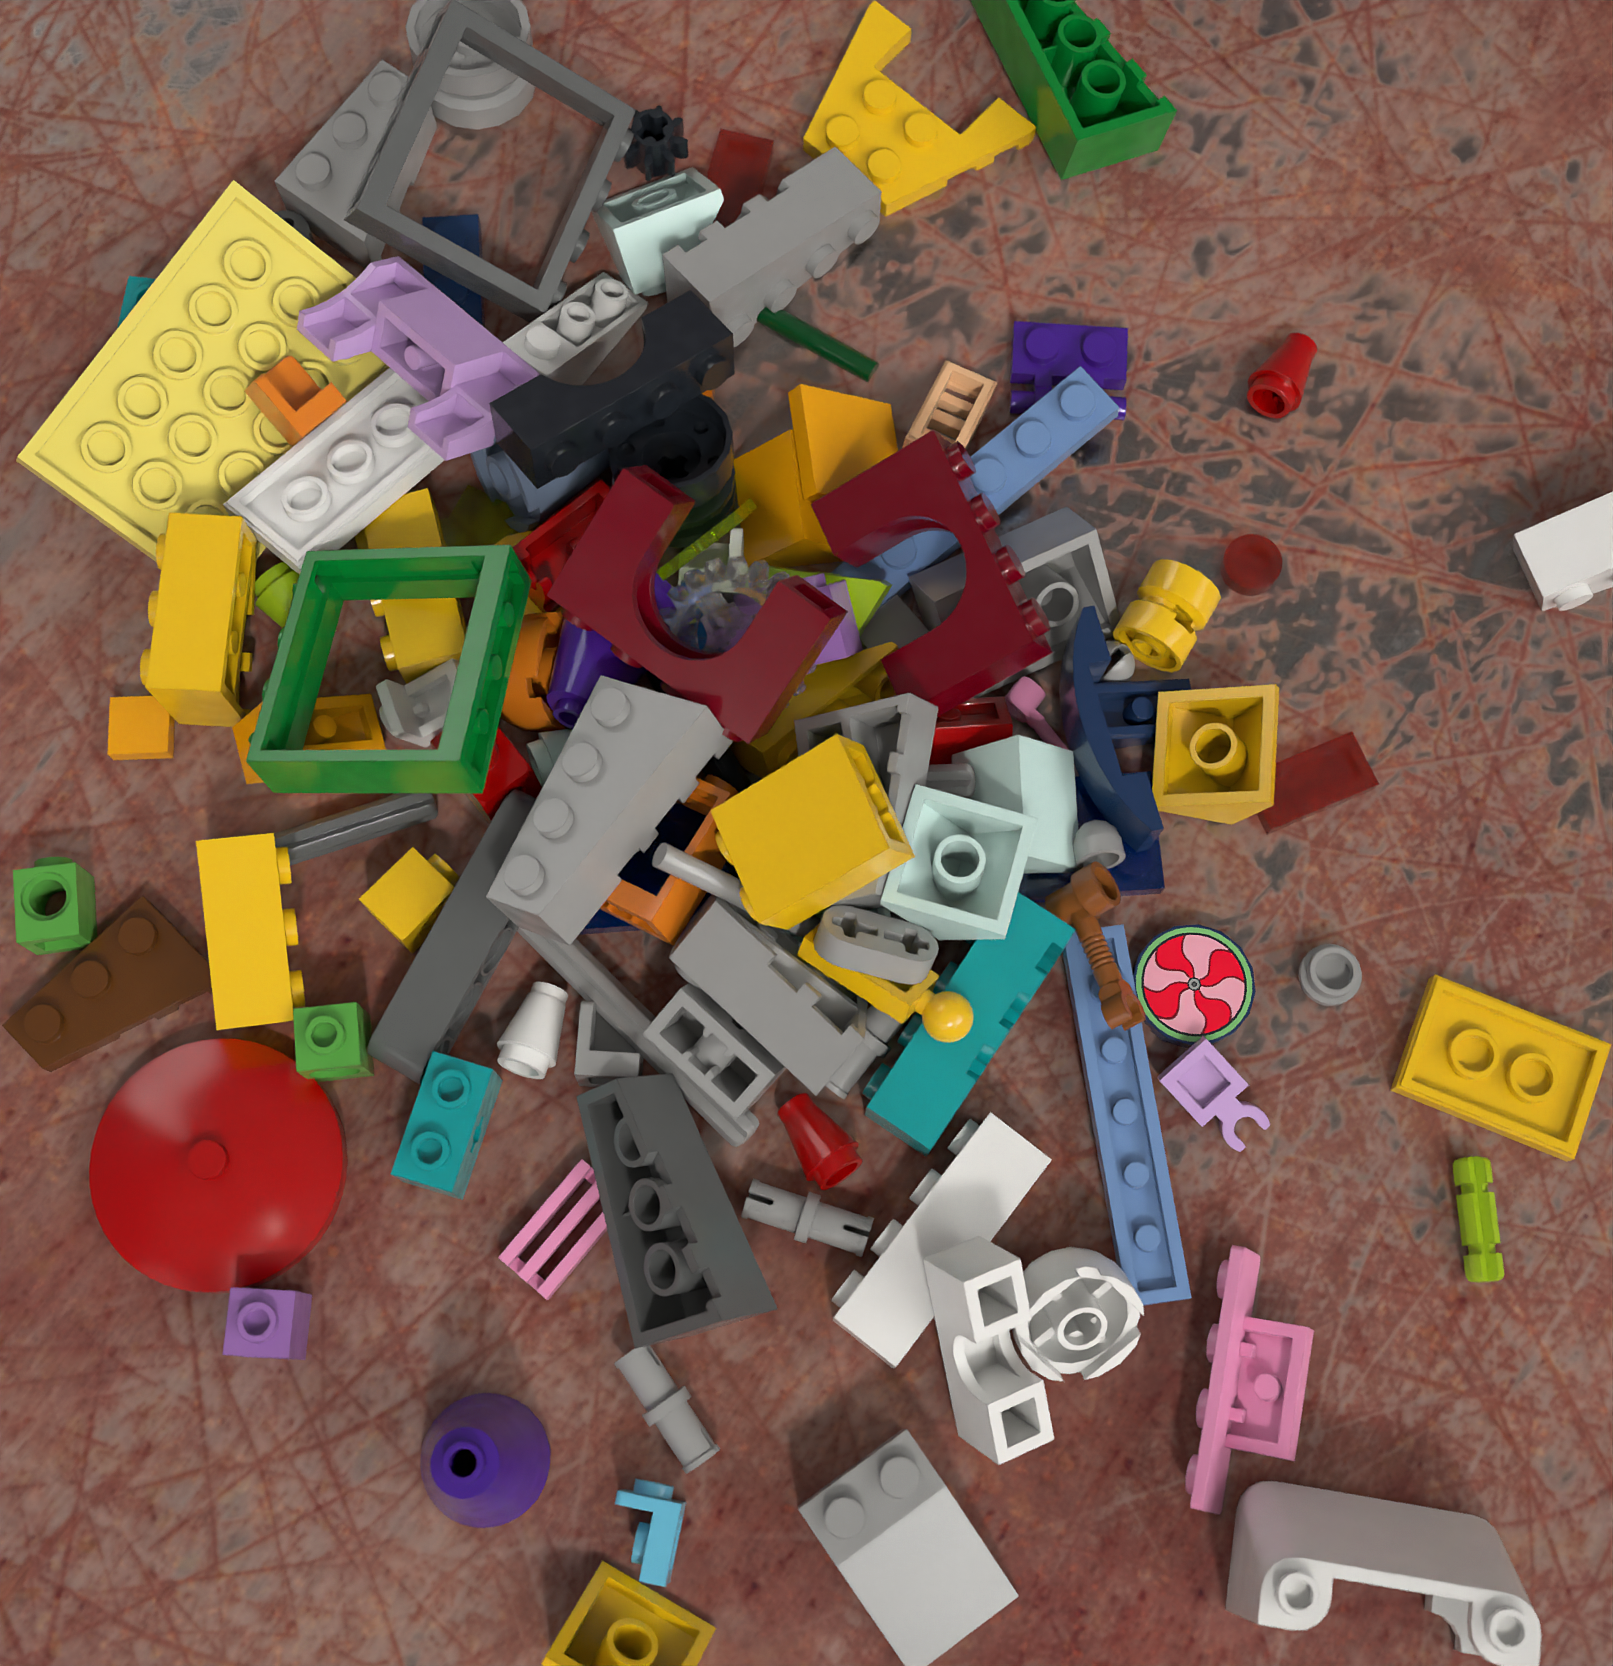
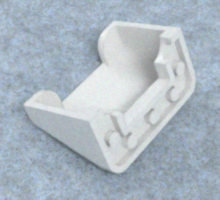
M1259 1481L1249 1486L1240 1496L1236 1509L1226 1611L1259 1625L1288 1630H1307L1319 1624L1327 1614L1331 1602L1333 1578L1426 1594L1424 1610L1440 1615L1450 1624L1455 1634L1454 1650L1480 1655L1486 1661L1499 1666H1539L1541 1646L1540 1621L1496 1529L1485 1519L1470 1514L1277 1481Z

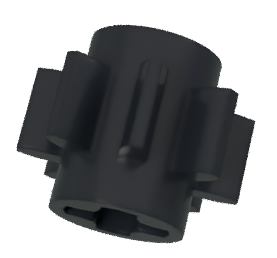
M659 105L656 109H647L642 112L635 111L632 126L628 128L634 133V136L624 155L625 168L631 169L636 166L645 175L646 181H650L652 177H660L665 174L671 177L675 176L676 158L685 159L689 155L688 140L683 137V119L679 117L672 120L662 110V106Z

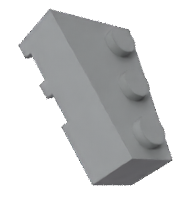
M383 59L275 180L286 210L300 214L307 221L313 234L363 268H366L371 262L382 260L381 254L386 243L344 221V218L409 78ZM431 106L386 203L387 206L399 213L409 185L413 186L437 128Z
M906 693L795 720L798 756L803 755L836 734L864 745L900 825L903 827L915 784L924 787L926 785L938 707L911 693ZM889 872L827 908L838 905L851 906L862 910L884 907L880 902Z
M711 894L686 925L677 942L672 947L669 958L675 963L677 972L687 982L703 989L817 1096L865 1040L868 1002L798 957L797 953L801 943L785 930L759 924L746 910Z

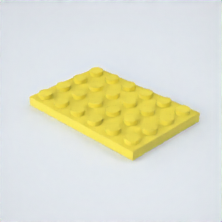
M233 180L18 455L16 461L156 562L157 539L161 533L166 534L169 512L229 516L223 504L292 448L244 392L252 381L261 374L267 373L285 357L293 356L321 390L332 382L348 402L390 368L371 351L349 359L333 362L297 331L300 310L314 307L329 300L343 291L357 278ZM258 540L256 545V560L259 558V556L266 548Z

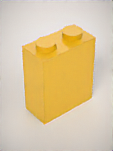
M839 734L832 736L710 810L719 830L715 835L718 848L724 858L734 865L743 887L739 891L742 904L754 920L758 921L759 924L789 930L915 857L864 745Z

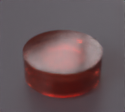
M1246 534L1234 539L1227 547L1220 563L1221 576L1226 585L1234 592L1245 596H1256L1268 591L1274 585L1282 570V556L1278 547L1270 539L1257 534Z

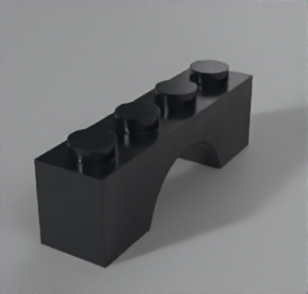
M691 290L641 317L644 341L643 351L635 364L620 376L594 385H570L557 382L540 374L489 403L497 444L537 489L557 477L569 475L581 463L607 448L620 445L631 434L657 419L670 416L679 406L707 390L718 388L735 374L733 333Z

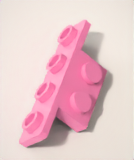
M1232 1245L1229 1260H1223L1218 1271L1217 1294L1223 1301L1219 1324L1212 1325L1207 1339V1359L1213 1364L1209 1389L1204 1388L1201 1391L1196 1409L1197 1426L1202 1428L1198 1455L1194 1454L1190 1458L1186 1472V1491L1192 1495L1191 1508L1215 1514H1221L1231 1449L1295 1462L1314 1330L1305 1326L1252 1318L1260 1256L1241 1246Z

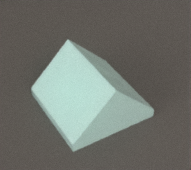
M1015 735L952 755L951 764L966 763L974 769L975 792L974 796L968 799L1038 818L1023 874L1064 873L1080 870V868H1077L1073 851V841L1078 831L1073 751L1021 735Z
M915 784L902 827L915 857L889 872L880 904L908 922L923 927L938 940L1005 939L1038 818Z

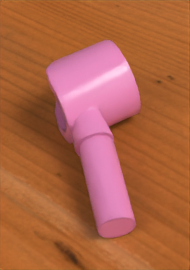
M1026 676L1021 677L1005 696L1010 716L1020 722H1026L1030 728L1035 730L1044 743L1068 749L1046 722L1045 717L1036 710L1046 696L1044 690L1032 679Z

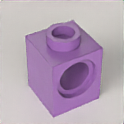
M230 1287L223 1355L306 1360L312 1295L290 1290Z

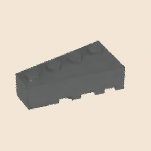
M673 1073L617 1078L576 1096L634 1347L640 1348L691 1337L777 1310L775 1301Z

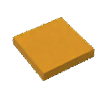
M799 384L788 392L804 501L813 503L898 451L891 404Z

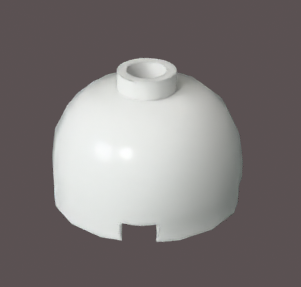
M1067 1247L1049 1251L1031 1262L1023 1271L1032 1320L1012 1328L1021 1354L1033 1371L1055 1381H1064L1060 1373L1073 1374L1081 1372L1084 1380L1099 1377L1119 1365L1136 1347L1141 1335L1137 1328L1140 1313L1144 1316L1143 1303L1125 1273L1114 1261L1096 1251Z

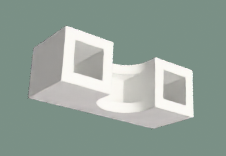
M980 1236L923 1258L958 1436L998 1465L1054 1440L1044 1382L1041 1378L1031 1373L1021 1362L1009 1333V1329L1032 1320L1021 1259Z

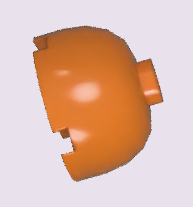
M561 611L533 613L523 617L500 716L505 722L522 731L542 733L566 729L563 724L556 720L553 710L547 703L549 684L564 619Z

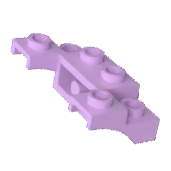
M399 256L371 262L359 277L343 291L323 303L299 311L297 331L334 362L349 359L371 351L429 401L411 408L408 428L445 461L493 446L495 431L489 403L540 375Z

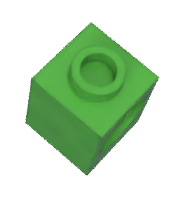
M67 857L41 858L34 862V868L13 870L16 943L36 955L82 950L98 937L94 876ZM66 891V902L62 909L53 915L46 916L45 907L49 898L57 892Z
M357 1002L293 1009L296 1072L306 1079H315L318 1082L374 1076L373 1057L368 1054V1045L372 1037L371 1015Z

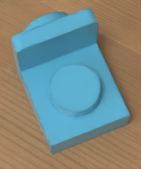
M635 1479L633 1491L627 1489L617 1490L615 1504L653 1512L651 1524L640 1522L638 1525L631 1563L642 1565L639 1577L640 1582L665 1587L671 1580L686 1502L672 1499L674 1486Z

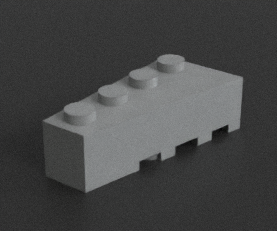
M836 147L830 149L782 179L777 189V196L769 200L767 197L758 194L744 203L740 215L731 225L724 228L718 221H715L699 231L698 239L702 243L685 252L677 245L662 254L667 302L691 290L733 333L734 347L738 346L750 335L754 324L757 322V316L765 307L773 313L782 310L790 303L796 290L812 276L820 278L833 267L841 252L853 242L856 244L863 243L875 232L880 222L882 191Z
M600 676L486 898L519 928L571 945L622 881L618 875L635 853L639 850L644 853L659 835L655 827L677 800L682 803L687 800L699 785L695 777L711 757L714 756L719 759L733 742L722 735L724 729L709 708L705 705Z

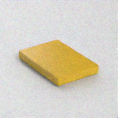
M1434 974L1428 979L1390 1091L1568 1162L1575 1159L1611 1044Z

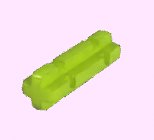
M1481 1156L1462 1157L1455 1160L1452 1166L1455 1186H1461L1462 1192L1461 1195H1456L1461 1242L1462 1246H1468L1469 1255L1463 1256L1465 1275L1468 1281L1475 1283L1499 1281L1504 1277L1502 1253H1496L1495 1245L1501 1244L1495 1193L1488 1192V1183H1493L1491 1162L1488 1158Z

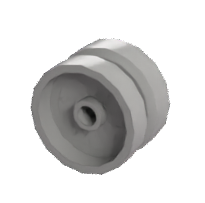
M417 0L411 7L405 28L413 66L437 14L450 0ZM456 0L533 47L527 9L521 0ZM459 42L431 107L435 117L452 126L475 130L494 127L518 116L533 99L536 87L464 43Z

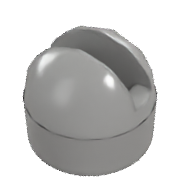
M1106 641L1110 657L1116 654L1121 659L1106 675H1102L1098 683L1130 681L1135 671L1133 653L1126 645L1119 641Z
M1092 820L1083 824L1077 831L1073 841L1077 868L1081 869L1097 861L1106 869H1109L1124 861L1125 852L1122 839L1113 825L1106 821Z

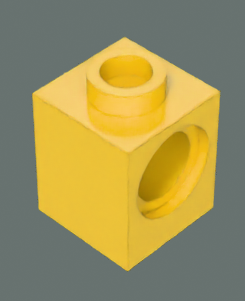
M412 847L359 900L413 954L424 943L460 877L436 853L426 860Z

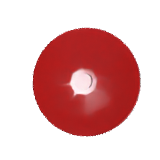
M223 1038L201 1040L174 1048L156 1057L130 1077L116 1093L103 1114L94 1136L89 1164L91 1199L96 1217L111 1245L123 1259L147 1277L173 1288L197 1293L221 1294L230 1293V1287L253 1288L269 1282L295 1266L323 1237L338 1210L344 1192L348 1163L347 1143L339 1113L332 1099L317 1080L306 1079L296 1072V1061L282 1052L252 1041Z

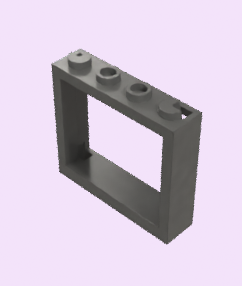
M450 0L436 16L344 221L520 318L531 322L560 303L565 294L567 283L561 280L569 261L575 263L588 242L590 233L584 230V226L591 211L598 212L610 192L612 182L607 180L606 177L613 161L619 162L626 154L632 142L634 133L628 127L636 110L458 1ZM459 42L464 43L603 127L533 287L386 205Z

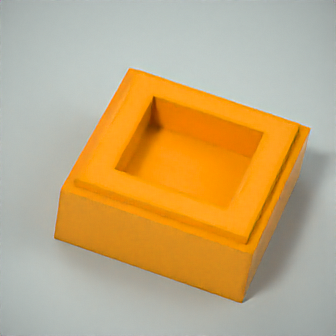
M153 696L110 697L108 756L113 760L174 758L175 719Z

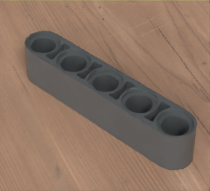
M521 789L512 791L497 810L370 1039L368 1045V1054L419 1085H421L432 1051L444 1055L449 1054L519 928L489 901L486 895L537 799Z

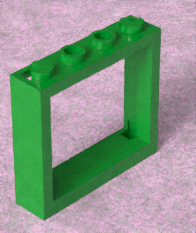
M483 545L306 552L298 583L293 584V600L286 624L278 635V652L271 676L263 687V703L256 728L248 739L251 745L246 762L273 793H483L532 582L512 546ZM475 597L438 749L303 750L344 600Z

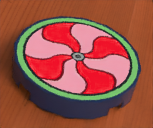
M1199 924L1174 926L1154 936L1136 958L1132 971L1136 995L1145 1012L1146 1020L1144 1023L1162 1041L1183 1048H1190L1202 1036L1214 1045L1232 1035L1250 1014L1256 992L1253 968L1242 948L1223 932Z

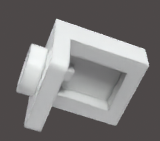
M450 659L404 686L388 679L376 685L382 703L379 709L380 717L386 729L393 736L425 748L431 745L430 741L443 730L459 661Z

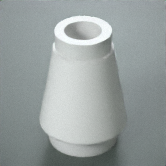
M534 982L530 993L527 994L497 1042V1047L501 1050L497 1062L503 1068L523 1077L543 1079L547 1069L556 1066L566 1009L565 1004L568 998L566 991L546 982Z

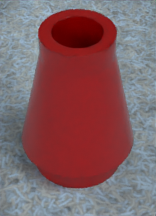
M1297 332L1287 335L1283 344L1249 377L1247 399L1250 405L1260 414L1270 418H1282L1300 406L1311 363L1317 353V345L1309 336Z
M801 1093L793 1097L778 1110L777 1116L785 1126L807 1181L815 1180L821 1190H826L844 1181L860 1167L863 1160L856 1151L859 1143L819 1108L808 1093Z

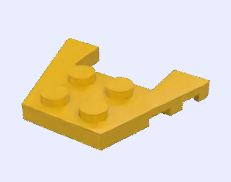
M874 0L869 5L803 138V151L813 159H816L836 147L882 191L880 213L886 217L946 187L948 179L970 168L977 171L993 163L996 155L1014 146L1019 150L1029 145L1034 140L1036 126L998 97L962 134H958L880 72L910 43L911 28Z

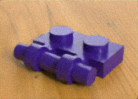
M1014 321L1010 383L1032 385V391L1011 390L1009 413L1023 414L1050 392L1052 386H1057L1080 366L1102 389L1123 390L1127 380L1128 328ZM1109 396L1119 406L1118 416L1114 420H1124L1127 405L1126 397Z

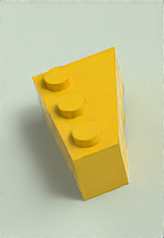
M169 512L166 534L161 533L157 539L156 562L161 570L158 591H152L149 597L148 619L151 627H153L151 648L144 649L141 656L140 677L145 688L178 724L233 727L251 711V709H242L240 707L239 687L240 671L252 672L253 653L242 652L246 615H254L257 539L242 516Z

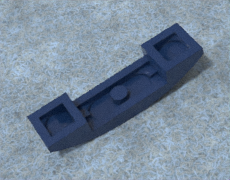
M1095 606L1083 607L1069 634L1060 672V708L1068 748L1073 751L1075 768L1085 789L1102 816L1117 829L1120 837L1136 852L1145 851L1151 847L1164 827L1147 772L1122 775L1094 684L1100 681L1111 661V657Z

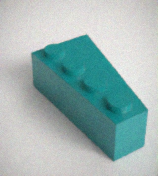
M1018 892L1005 939L965 940L972 947L960 966L951 961L939 977L932 991L935 994L951 991L967 999L972 1007L974 1016L973 1025L968 1034L961 1040L952 1043L937 1041L927 1033L923 1025L922 1015L916 1012L897 1041L898 1044L905 1048L892 1068L882 1063L862 1093L871 1099L866 1107L865 1116L927 1157L1062 954L1076 929Z

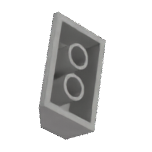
M1067 506L998 537L1002 547L1009 545L1013 549L1024 568L1025 577L1019 580L1027 599L1033 597L1039 603L1049 621L1051 630L1044 633L1053 653L972 698H978L1063 659L1069 634L1083 607L1095 606L1104 638L1107 639L1113 636L1114 629L1120 621V616L1097 530ZM964 553L909 577L923 624L929 631L944 622L960 601L966 582V560Z

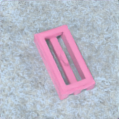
M581 1159L498 1257L547 1300L551 1298L607 1231L602 1212L546 1280L537 1274L599 1200L600 1196L593 1168ZM587 1180L592 1185L529 1261L524 1263L519 1258L583 1181Z

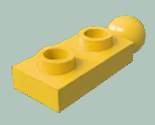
M820 923L803 938L797 953L798 957L901 1024L916 1011L922 1015L923 1025L927 1033L935 1040L944 1043L959 1041L970 1031L974 1019L970 1003L965 997L955 992L945 991L937 994L932 992L940 976L932 970L929 971L927 978L921 983L912 985L898 983L841 968L823 959L815 950L813 943Z

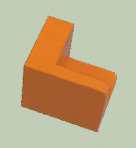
M293 356L285 357L267 373L261 374L244 391L291 447L347 402L332 382L321 390Z

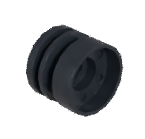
M700 394L679 406L670 416L655 420L628 436L620 445L607 448L609 465L612 472V485L623 468L647 465L696 501L668 547L682 548L704 542L721 531L734 513L737 492L735 469L733 466V432L727 414L712 398Z

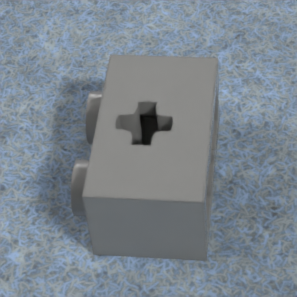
M690 983L680 988L642 1033L735 1120L754 1105L786 1069L781 1062L703 989L697 988Z

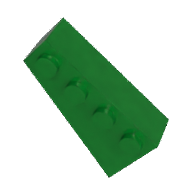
M970 0L1032 124L1036 126V132L1061 180L1159 150L1177 109L1166 96L1160 99L1156 97L1144 83L1147 74L1133 58L1127 62L1108 41L1111 33L1098 17L1094 20L1088 17L1077 5L1076 0Z

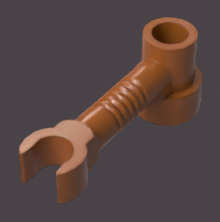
M1094 861L1073 873L1070 883L1045 897V906L1047 911L1065 923L1073 924L1100 988L1098 996L1101 1001L1103 1017L1111 1029L1122 1025L1126 1031L1145 1021L1146 1017L1139 999L1133 993L1128 982L1123 980L1098 922L1101 914L1120 904L1121 896L1110 872L1101 863Z

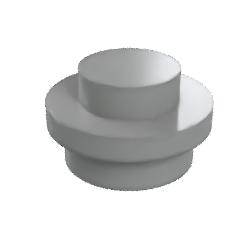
M1324 944L1313 948L1304 956L1299 966L1298 977L1302 990L1311 1000L1325 1006H1337L1347 1002L1357 993L1362 981V971L1358 960L1349 950L1335 944Z

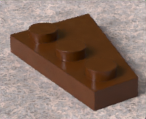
M142 895L2 1026L42 1069L52 1072L120 1039V1034L153 1018L159 1020L179 1010L178 1006L206 992L212 994L209 961Z

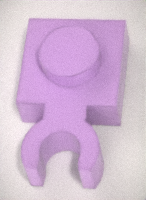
M1204 1036L1157 1077L1201 1127L1216 1115L1219 1118L1221 1136L1236 1151L1241 1152L1246 1147L1234 1132V1126L1239 1119L1251 1117L1264 1130L1270 1126L1267 1116L1259 1107L1250 1102L1238 1101L1235 1098L1249 1085Z

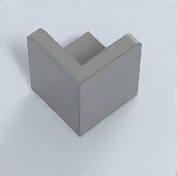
M581 1001L574 1071L579 1086L598 1087L617 1078L642 1076L644 1058L596 1011L594 1002Z

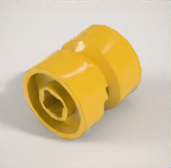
M1160 559L1154 561L1137 591L1139 600L1130 602L1115 627L1113 636L1115 641L1123 643L1130 649L1134 659L1160 671L1175 672L1181 669L1197 641L1195 631L1204 629L1221 596L1213 582L1199 571L1174 560Z

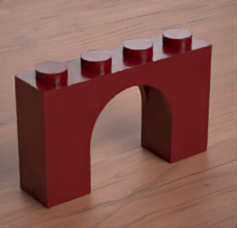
M931 430L811 503V506L833 555L856 568H859L904 540L922 532H950L959 541L966 560V582L956 608L939 626L880 659L896 696L911 693L937 706L938 717L1053 652L1044 633L1051 630L1049 621L1039 603L1033 597L1027 599L1019 580L1025 577L1024 568L1009 545L1002 547L994 530L995 527L1001 524L1000 518L989 498L983 492L977 494L970 479V476L976 473V468L970 455L959 441L951 444L935 430Z
M647 465L623 468L547 596L563 607L561 614L570 623L586 631L594 630L611 642L610 649L620 660L636 668L645 667L662 680L660 686L668 695L707 706L723 727V736L737 742L744 740L749 744L768 734L848 611L803 578L794 575L777 582L744 635L728 651L707 652L687 645L672 633L662 619L656 603L654 584L657 567L664 552L696 501Z

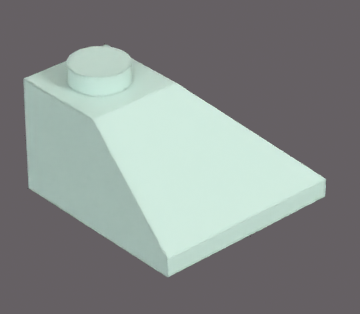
M691 167L675 173L673 177L667 176L606 199L599 211L596 213L592 211V214L622 281L635 295L642 292L644 296H653L666 291L662 254L677 245L685 252H688L702 243L698 239L699 231L713 223L724 199L718 186Z

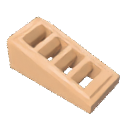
M945 360L905 437L902 448L930 432L931 430L927 429L929 427L955 438L956 441L941 435L951 444L959 441L967 451L998 382ZM948 388L976 401L974 404L946 393L945 390ZM937 407L940 408V409H942V410H944V411H947V412H949V413H951V414H954V415H956V416H959V417H961V418H964V419H966V421H964V420H962V419H959V418H957V417H955V416H952V415H950V414H948V413H945V412H943V411H941V410H938Z

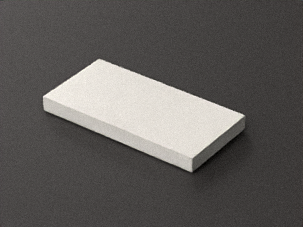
M388 368L223 504L229 516H242L256 539L300 575L307 551L339 550L444 461L439 454L408 428L411 408L429 401L396 372Z

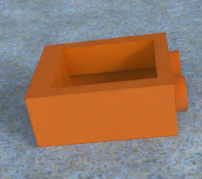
M708 774L704 781L695 777L699 785L684 803L679 800L676 802L706 815V818L684 852L721 870L727 860L720 852L716 843L715 835L719 830L710 810L737 795L738 791L724 780ZM671 874L657 896L621 879L622 881L600 909L674 946L707 892Z

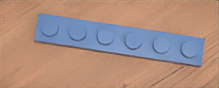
M1080 366L971 456L976 473L970 476V479L977 494L983 492L999 515L1118 416L1119 406ZM945 531L922 532L904 540L859 568L844 561L831 573L864 579H883L890 582L892 587L880 604V608L895 595L900 597L912 587L909 580L910 576L943 562L961 545L953 533Z
M1124 924L1101 927L1105 941L1108 943L1107 946H1109L1110 952H1112V957L1115 959L1114 962L1117 964L1123 980L1128 982L1133 993L1136 995ZM1074 932L1062 953L1116 1263L1129 1279L1143 1306L1190 1299L1191 1292L1142 1023L1126 1031L1122 1025L1114 1029L1108 1026L1101 1011V1001L1098 996L1100 988L1093 974L1094 970L1091 969V965L1088 962L1089 959L1086 958L1087 954L1084 953V948L1081 946L1082 943H1080L1076 932Z

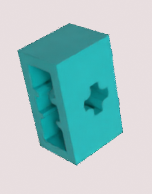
M432 1051L391 1175L405 1183L463 1200L503 1081L494 1069Z

